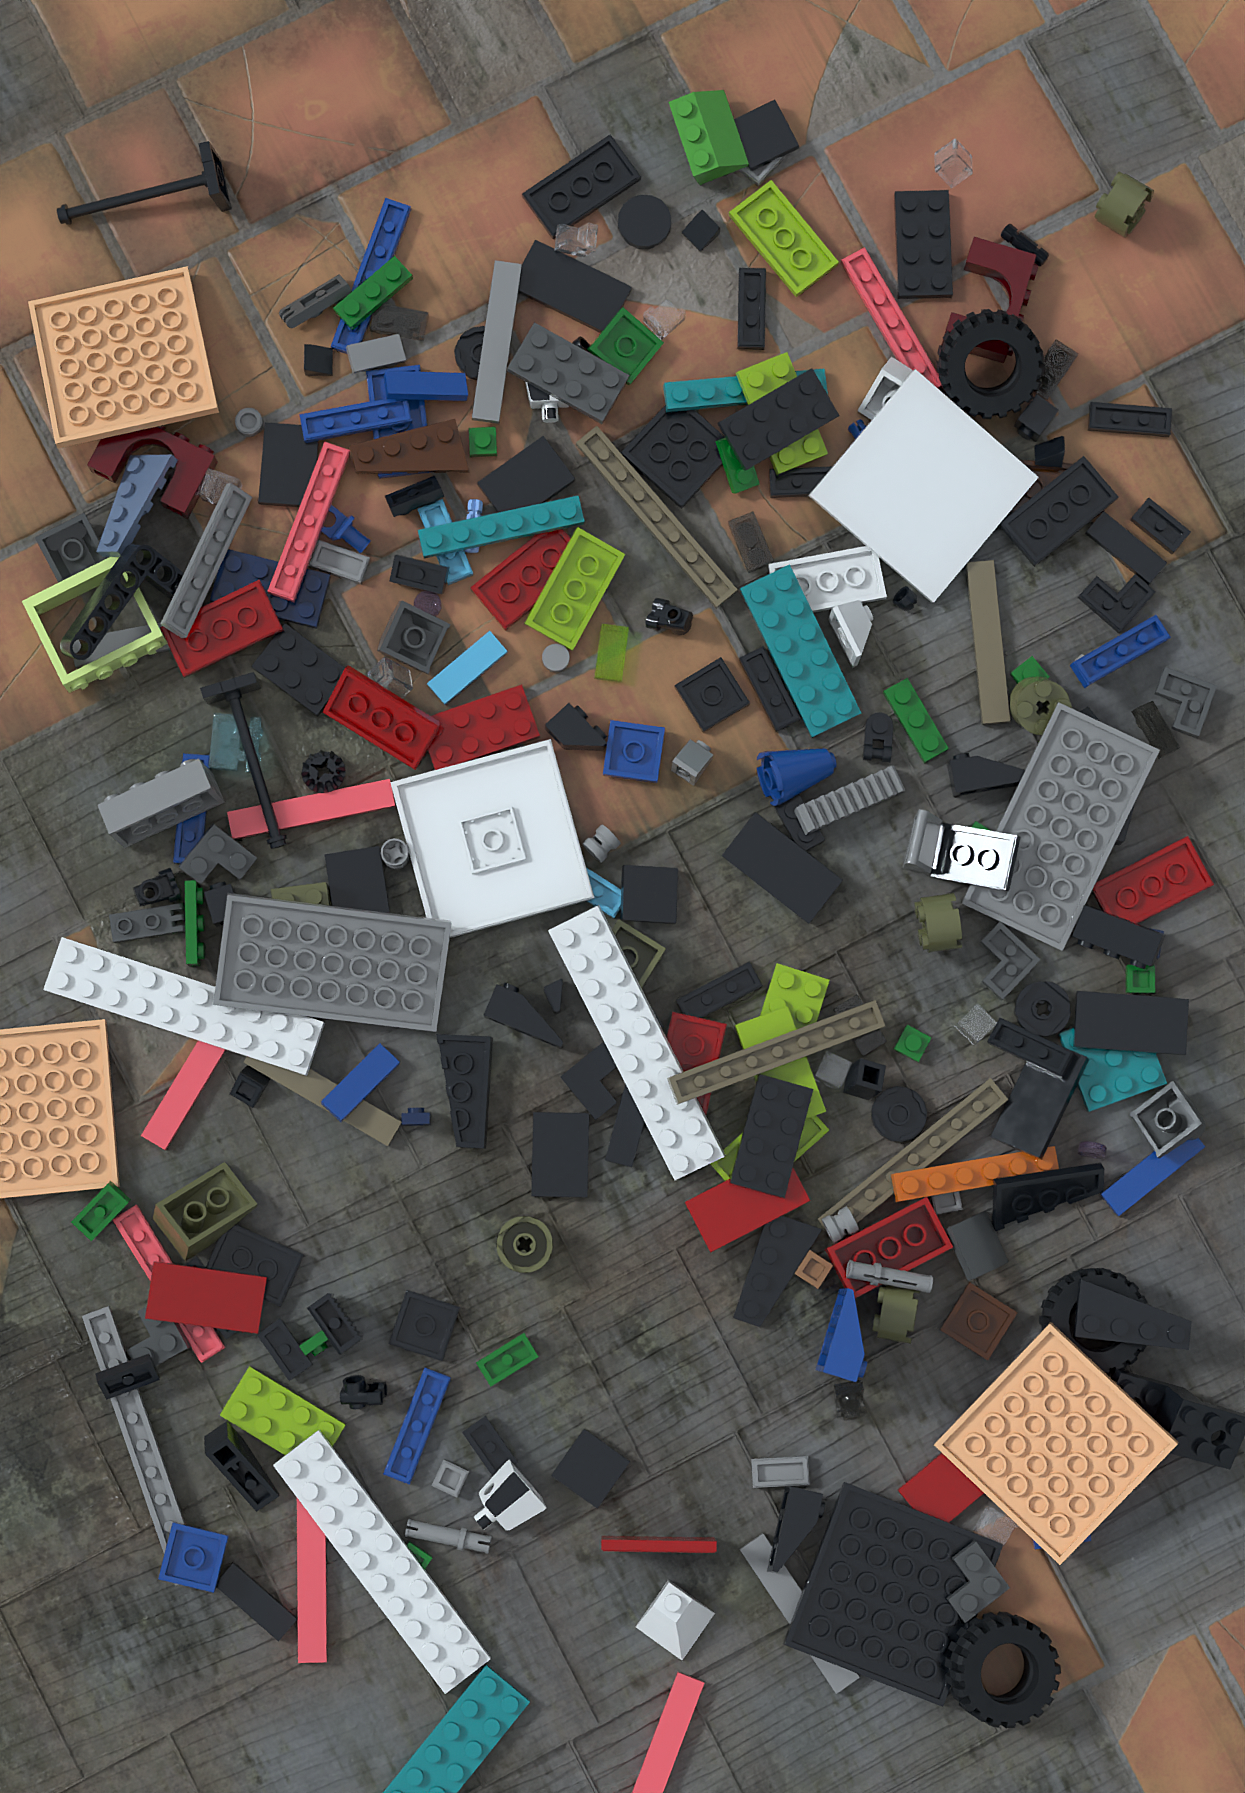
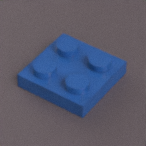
M610 720L603 776L657 783L665 727Z
M173 1522L158 1579L214 1593L229 1535Z

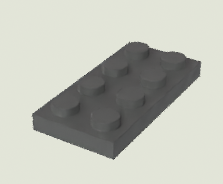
M535 322L507 368V372L601 424L605 421L629 380L628 374Z

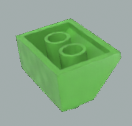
M724 90L692 92L669 102L693 177L699 185L749 166Z

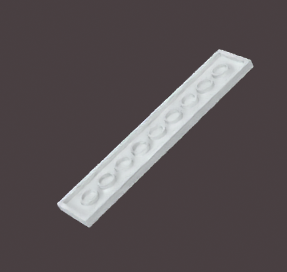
M600 905L549 929L548 932L674 1180L723 1158L725 1153L698 1099L694 1098L678 1105L675 1101L667 1078L684 1071Z
M63 937L59 943L43 989L50 993L305 1076L308 1075L325 1025L324 1022L307 1016L213 1005L214 986Z
M320 1429L273 1465L445 1694L491 1659V1656L427 1571L423 1569L421 1563L411 1550L408 1549L405 1542Z

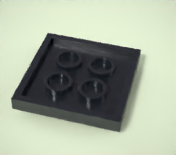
M665 405L626 446L621 454L682 509L723 465L715 441L725 437L695 410L666 412Z

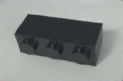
M1089 905L1083 906L1072 935L1078 938L1077 944L1090 949H1093L1094 945L1105 949L1103 954L1119 959L1120 955L1131 959L1129 964L1145 969L1147 965L1154 966L1165 938L1163 933Z

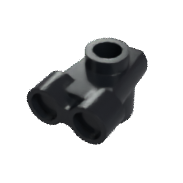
M655 598L652 604V611L647 616L645 625L649 629L657 631L661 630V628L671 629L675 635H684L691 629L693 613L670 605L669 600Z
M171 868L159 871V876L145 880L142 884L133 887L140 907L165 900L171 903L182 899ZM146 889H152L154 891V897H145L144 891Z
M362 1375L346 1377L343 1379V1388L340 1391L341 1405L349 1404L350 1409H361L366 1404L369 1406L383 1405V1399L387 1396L386 1382L366 1384L365 1377Z

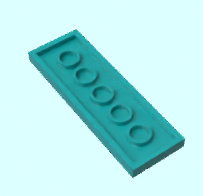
M790 564L740 588L743 598L810 736L814 737L861 714Z
M486 1664L383 1793H457L527 1707L530 1700Z

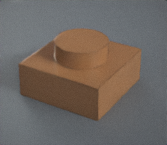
M809 1250L794 1274L819 1289L833 1265Z

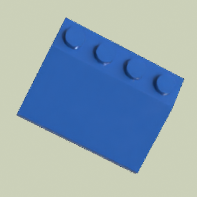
M849 1288L839 1289L815 1370L857 1382L858 1377L863 1378L867 1361L863 1360L865 1353L854 1291Z

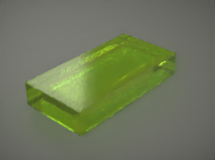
M602 624L595 679L622 682L629 627Z

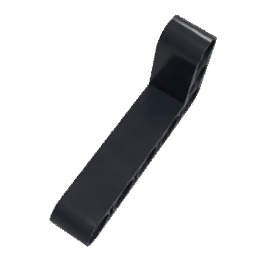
M128 545L60 642L62 653L69 658L77 660L89 658L144 579L172 600L184 572L148 545ZM139 550L143 552V560L140 563L136 560ZM162 566L164 569V576L161 580H159L157 577V571ZM124 572H126L128 576V581L123 586L120 582L121 575ZM110 595L112 597V604L109 608H106L104 604L105 598ZM94 617L96 619V627L91 631L89 629V621ZM76 640H79L81 648L77 653H74L73 644Z

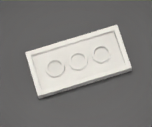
M867 546L768 564L769 574L790 564L813 613L831 610L837 605L860 600L863 604L887 598L879 557Z

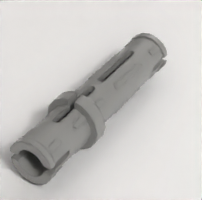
M849 1260L846 1268V1278L868 1281L874 1286H877L879 1283L930 1293L933 1286L932 1275L881 1267V1263L871 1265Z
M408 1519L407 1526L418 1530L406 1529L405 1537L456 1546L457 1550L461 1551L465 1548L489 1554L490 1547L479 1544V1542L491 1544V1535L467 1532V1528L457 1530Z

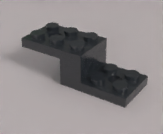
M1115 1369L1112 1380L1131 1398L1135 1397V1402L1178 1441V1445L1170 1454L1231 1469L1245 1436L1244 1413L1202 1402L1183 1387ZM1220 1430V1436L1216 1440L1211 1441L1213 1433Z

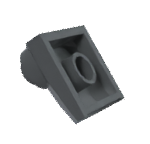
M85 512L35 537L58 583L108 558L102 557L96 552L100 541Z
M401 600L390 616L377 651L387 658L395 659L423 673L429 674L430 666L451 624Z
M1175 1081L1169 1083L1129 1114L1138 1124L1159 1159L1187 1140L1199 1138L1206 1127L1203 1117L1189 1096Z

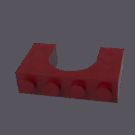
M974 237L964 270L992 278L999 282L1008 295L1009 308L1006 311L1007 314H1014L1023 321L1024 315L1019 313L1021 306H1027L1031 290L1027 289L1029 280L1034 281L1039 265L1034 264L1036 254ZM951 312L945 333L953 330L954 326L952 324L958 319L962 322L967 319V316ZM988 340L978 344L969 354L1004 364L1007 355H1013V350L1007 343L1001 340Z
M163 425L100 439L87 466L92 473L113 483L117 482L130 455L136 450L145 446L155 445L170 451L178 461L174 475L160 502L164 508L186 519L191 515L218 463L212 449L202 444H199L197 447L189 443V438L178 432L172 435L164 431L165 427Z

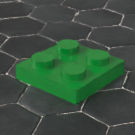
M622 307L587 350L599 359L628 374L629 380L626 384L630 385L664 342Z

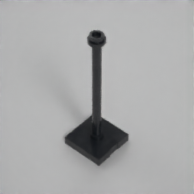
M209 141L199 143L204 167L201 175L68 208L67 204H63L60 208H57L58 219L61 224L66 223L69 225L72 224L73 218L203 185L206 188L208 187L210 197L221 212L231 210L232 207L221 158Z
M254 672L201 687L200 690L203 699L208 705L223 700L230 703L269 831L270 839L266 840L267 845L270 844L271 849H276L287 845V836L280 833L240 701L243 694L261 689L257 676Z

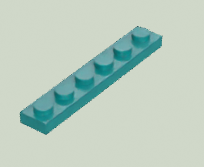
M813 369L828 395L825 369ZM808 370L795 371V372H796V375L799 376V375L803 374L804 372H806V371H808ZM737 376L664 382L663 384L666 412L748 405Z
M573 496L418 530V535L425 559L583 525L585 521L579 496Z

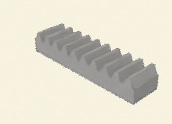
M889 766L864 779L852 782L808 803H803L796 807L794 812L805 835L902 794L905 788L895 767Z

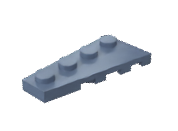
M172 454L130 455L96 551L102 557H120L125 548L132 543L141 527L138 524L139 520L146 513H149L153 506L151 502L153 495L157 489L162 490L167 481L164 478L169 467L174 468L178 461Z

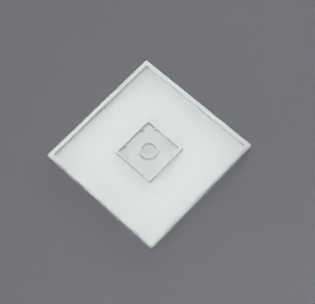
M915 369L808 496L925 598L934 603L1038 479V476Z
M551 739L390 782L426 918L451 921L450 938L594 899Z

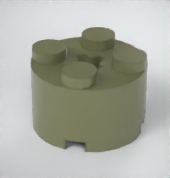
M1119 171L1111 183L1113 188L1108 195L1104 193L1096 205L1098 210L1095 218L1099 223L1125 238L1127 233L1130 234L1146 211L1144 209L1145 200L1151 202L1154 190L1130 175Z
M1047 677L1025 678L1014 687L1010 695V712L1016 723L1030 733L1041 736L1058 702L1070 708L1072 706L1067 692L1059 684ZM1038 701L1042 702L1043 708L1041 710H1039L1038 706L1036 705Z
M954 893L921 897L919 902H914L916 919H919V922L922 924V929H918L919 944L923 950L927 949L928 953L962 948V944L959 941L962 939L958 908L953 909L952 901H956Z
M529 1216L516 1217L509 1220L501 1228L496 1243L497 1253L503 1264L509 1269L519 1273H532L541 1269L549 1261L553 1252V1238L547 1226L540 1220ZM520 1238L532 1240L530 1244L531 1251L518 1250Z
M886 1285V1287L880 1286L877 1303L882 1304L881 1315L875 1314L872 1331L878 1332L877 1338L911 1344L912 1338H908L907 1333L908 1331H914L919 1300L913 1298L914 1293L920 1294V1291Z

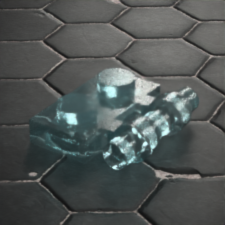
M214 713L209 768L237 771L238 760L246 761L245 772L251 773L245 752L239 751L240 736L233 714ZM250 717L249 731L260 762L261 753H258L259 739L263 737L261 718Z

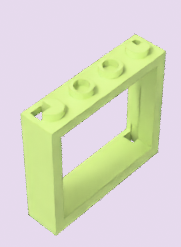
M109 557L22 601L68 693L79 688L83 690L88 686V683L96 679L108 678L113 674L114 670L122 666H132L138 661V658L146 654H155L157 649L168 644L140 587H138L134 597L152 632L69 674L67 673L39 615L99 586L119 557ZM124 572V573H123V576H124V578H125V580H126V582H127V581H128V576H127L126 572Z

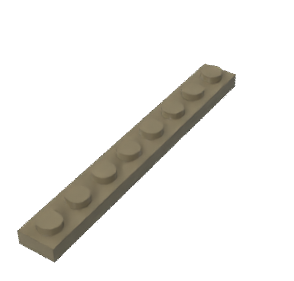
M598 426L594 427L576 442V446L716 609L737 593L738 589Z
M876 1000L671 1076L667 1080L678 1105L885 1027V1023Z
M989 1078L817 1220L824 1227L822 1218L828 1215H838V1211L847 1206L856 1223H858L894 1193L891 1174L927 1167L1004 1104L1008 1098L994 1081Z

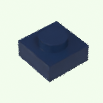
M408 1108V1113H401L403 1126L431 1125L430 1112L425 1113V1108Z

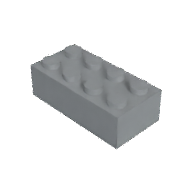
M189 759L181 763L180 767L175 770L158 773L155 779L151 781L136 783L129 788V791L106 797L104 802L98 804V808L109 835L126 848L225 803L214 774L200 759Z

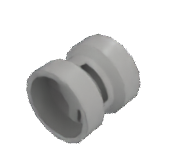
M603 824L596 829V834L592 838H587L582 843L586 850L600 863L607 858V853L610 850H615L621 844L618 838Z
M395 838L389 839L381 848L382 859L389 868L401 869L407 865L410 854L404 841Z
M847 1206L840 1209L838 1215H828L821 1219L834 1244L841 1241L847 1233L853 1235L859 1232L857 1223Z

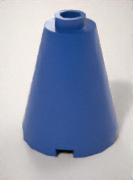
M825 748L765 751L757 756V760L761 759V766L757 767L759 782L765 797L771 796L774 800L770 802L773 806L783 804L833 775L834 768L837 766L834 754L832 752L829 753Z

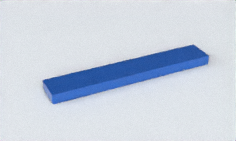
M385 198L352 291L394 257L410 215L411 206ZM373 313L353 330L340 319L331 348L347 354V345L363 342Z

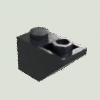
M568 703L545 724V730L565 750L603 751L607 747V742L604 740L607 738L605 733L597 725L592 727L586 721L588 716L578 705L573 707Z

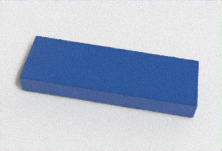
M385 371L384 373L386 399L467 401L468 398L465 373Z
M379 1043L321 1101V1104L342 1122L400 1062Z

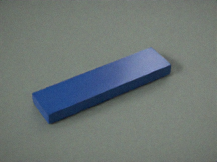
M380 399L299 414L305 443L412 423L408 399Z
M1154 615L1070 664V667L1083 687L1086 688L1161 645L1171 637L1157 615Z
M183 753L182 763L189 759H200L210 770L212 757L211 755ZM207 811L177 824L174 864H181L205 834Z
M1199 1138L1187 1140L1160 1159L1156 1156V1152L1153 1151L1100 1195L1114 1213L1120 1216L1205 1148V1145Z
M426 1367L424 1368L383 1473L384 1475L410 1485L451 1377Z

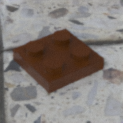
M968 1282L939 1330L988 1361L1017 1315V1312Z

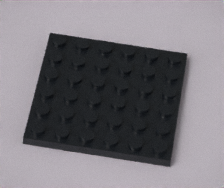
M844 1482L783 1644L943 1707L951 1687L947 1683L945 1676L946 1673L950 1672V1669L945 1666L946 1657H951L952 1651L948 1649L951 1641L957 1642L959 1636L956 1633L961 1627L966 1630L970 1627L968 1621L966 1623L963 1622L946 1599L968 1582V1579L952 1557L970 1543L976 1541L995 1567L1003 1544Z

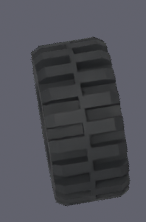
M981 309L979 314L974 312L966 314L967 319L962 322L958 319L952 324L954 326L953 330L945 333L943 336L944 343L939 345L937 352L939 360L936 361L941 385L948 397L960 409L966 410L967 414L974 417L981 415L983 419H991L992 415H997L999 418L1007 417L1006 412L1011 410L1014 413L1022 409L1020 405L1023 402L1029 403L1034 398L1032 395L1033 391L1039 390L1042 383L1039 379L1041 375H1044L1045 366L1042 363L1044 354L1039 345L1040 342L1028 325L1014 314L1009 315L1006 311L999 309L996 312H992L990 309ZM1001 340L1007 343L1015 354L1016 363L1012 374L1006 381L995 387L982 388L974 385L968 379L965 371V362L969 353L974 347L984 341Z
M1105 1268L1080 1269L1060 1278L1059 1282L1049 1289L1046 1300L1042 1302V1315L1039 1316V1324H1041L1042 1331L1050 1322L1053 1323L1108 1376L1113 1374L1115 1369L1125 1370L1126 1366L1138 1360L1137 1356L1140 1352H1144L1147 1345L1113 1341L1110 1345L1100 1349L1084 1347L1071 1334L1069 1315L1073 1306L1077 1303L1079 1279L1147 1304L1145 1296L1141 1295L1138 1291L1139 1287L1134 1282L1128 1281L1126 1276Z
M999 1611L997 1615L992 1612L982 1615L983 1619L981 1620L975 1617L968 1621L970 1627L967 1630L963 1627L959 1629L956 1633L959 1636L956 1643L951 1641L948 1649L952 1651L951 1657H946L945 1666L950 1669V1672L945 1674L946 1681L952 1686L950 1692L953 1698L959 1701V1706L981 1722L997 1728L1002 1725L1006 1729L1015 1728L1016 1723L1024 1726L1031 1722L1030 1716L1040 1717L1044 1713L1041 1708L1045 1704L1050 1706L1054 1700L1050 1695L1053 1690L1058 1691L1060 1684L1059 1681L1055 1680L1056 1675L1061 1674V1665L1055 1662L1059 1655L1056 1648L1050 1645L1052 1640L1049 1636L1030 1621L1018 1615H1011L1008 1612ZM1008 1643L1014 1644L1020 1648L1024 1659L1022 1677L1011 1691L1002 1695H991L985 1691L981 1681L983 1662L987 1655L996 1647Z

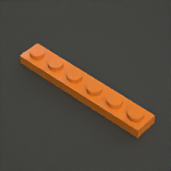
M1055 1146L1047 1148L1042 1160L1024 1152H1016L891 1174L895 1200L900 1202L992 1186L993 1179L1055 1170L1059 1169Z

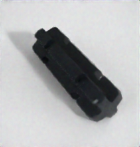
M1008 224L1002 230L1001 237L1007 242L1011 241L1012 246L1016 249L1036 254L1034 263L1042 266L1048 259L1049 253L1042 247L1040 249L1037 248L1038 244L1022 232L1018 233V229L1012 224Z

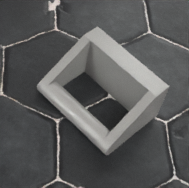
M919 809L915 814L902 868L927 875L931 873L940 827L943 820L929 811Z

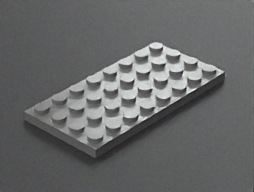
M1058 702L996 832L1021 837L1010 890L1004 891L970 884L961 903L1063 951L1083 906L1088 900L1160 750Z
M227 893L213 1005L436 1032L452 923L448 920Z

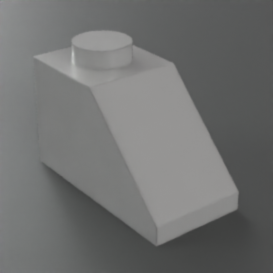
M690 739L672 761L671 771L694 786L713 758V754L710 753L711 748L700 740H697L695 743Z

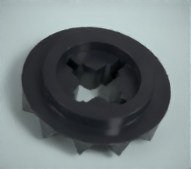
M320 750L318 753L310 754L309 758L303 762L301 775L309 789L318 793H328L337 789L342 784L346 769L341 757L337 756L333 751L324 752ZM327 763L328 771L331 773H324L319 778V772L315 768H323Z

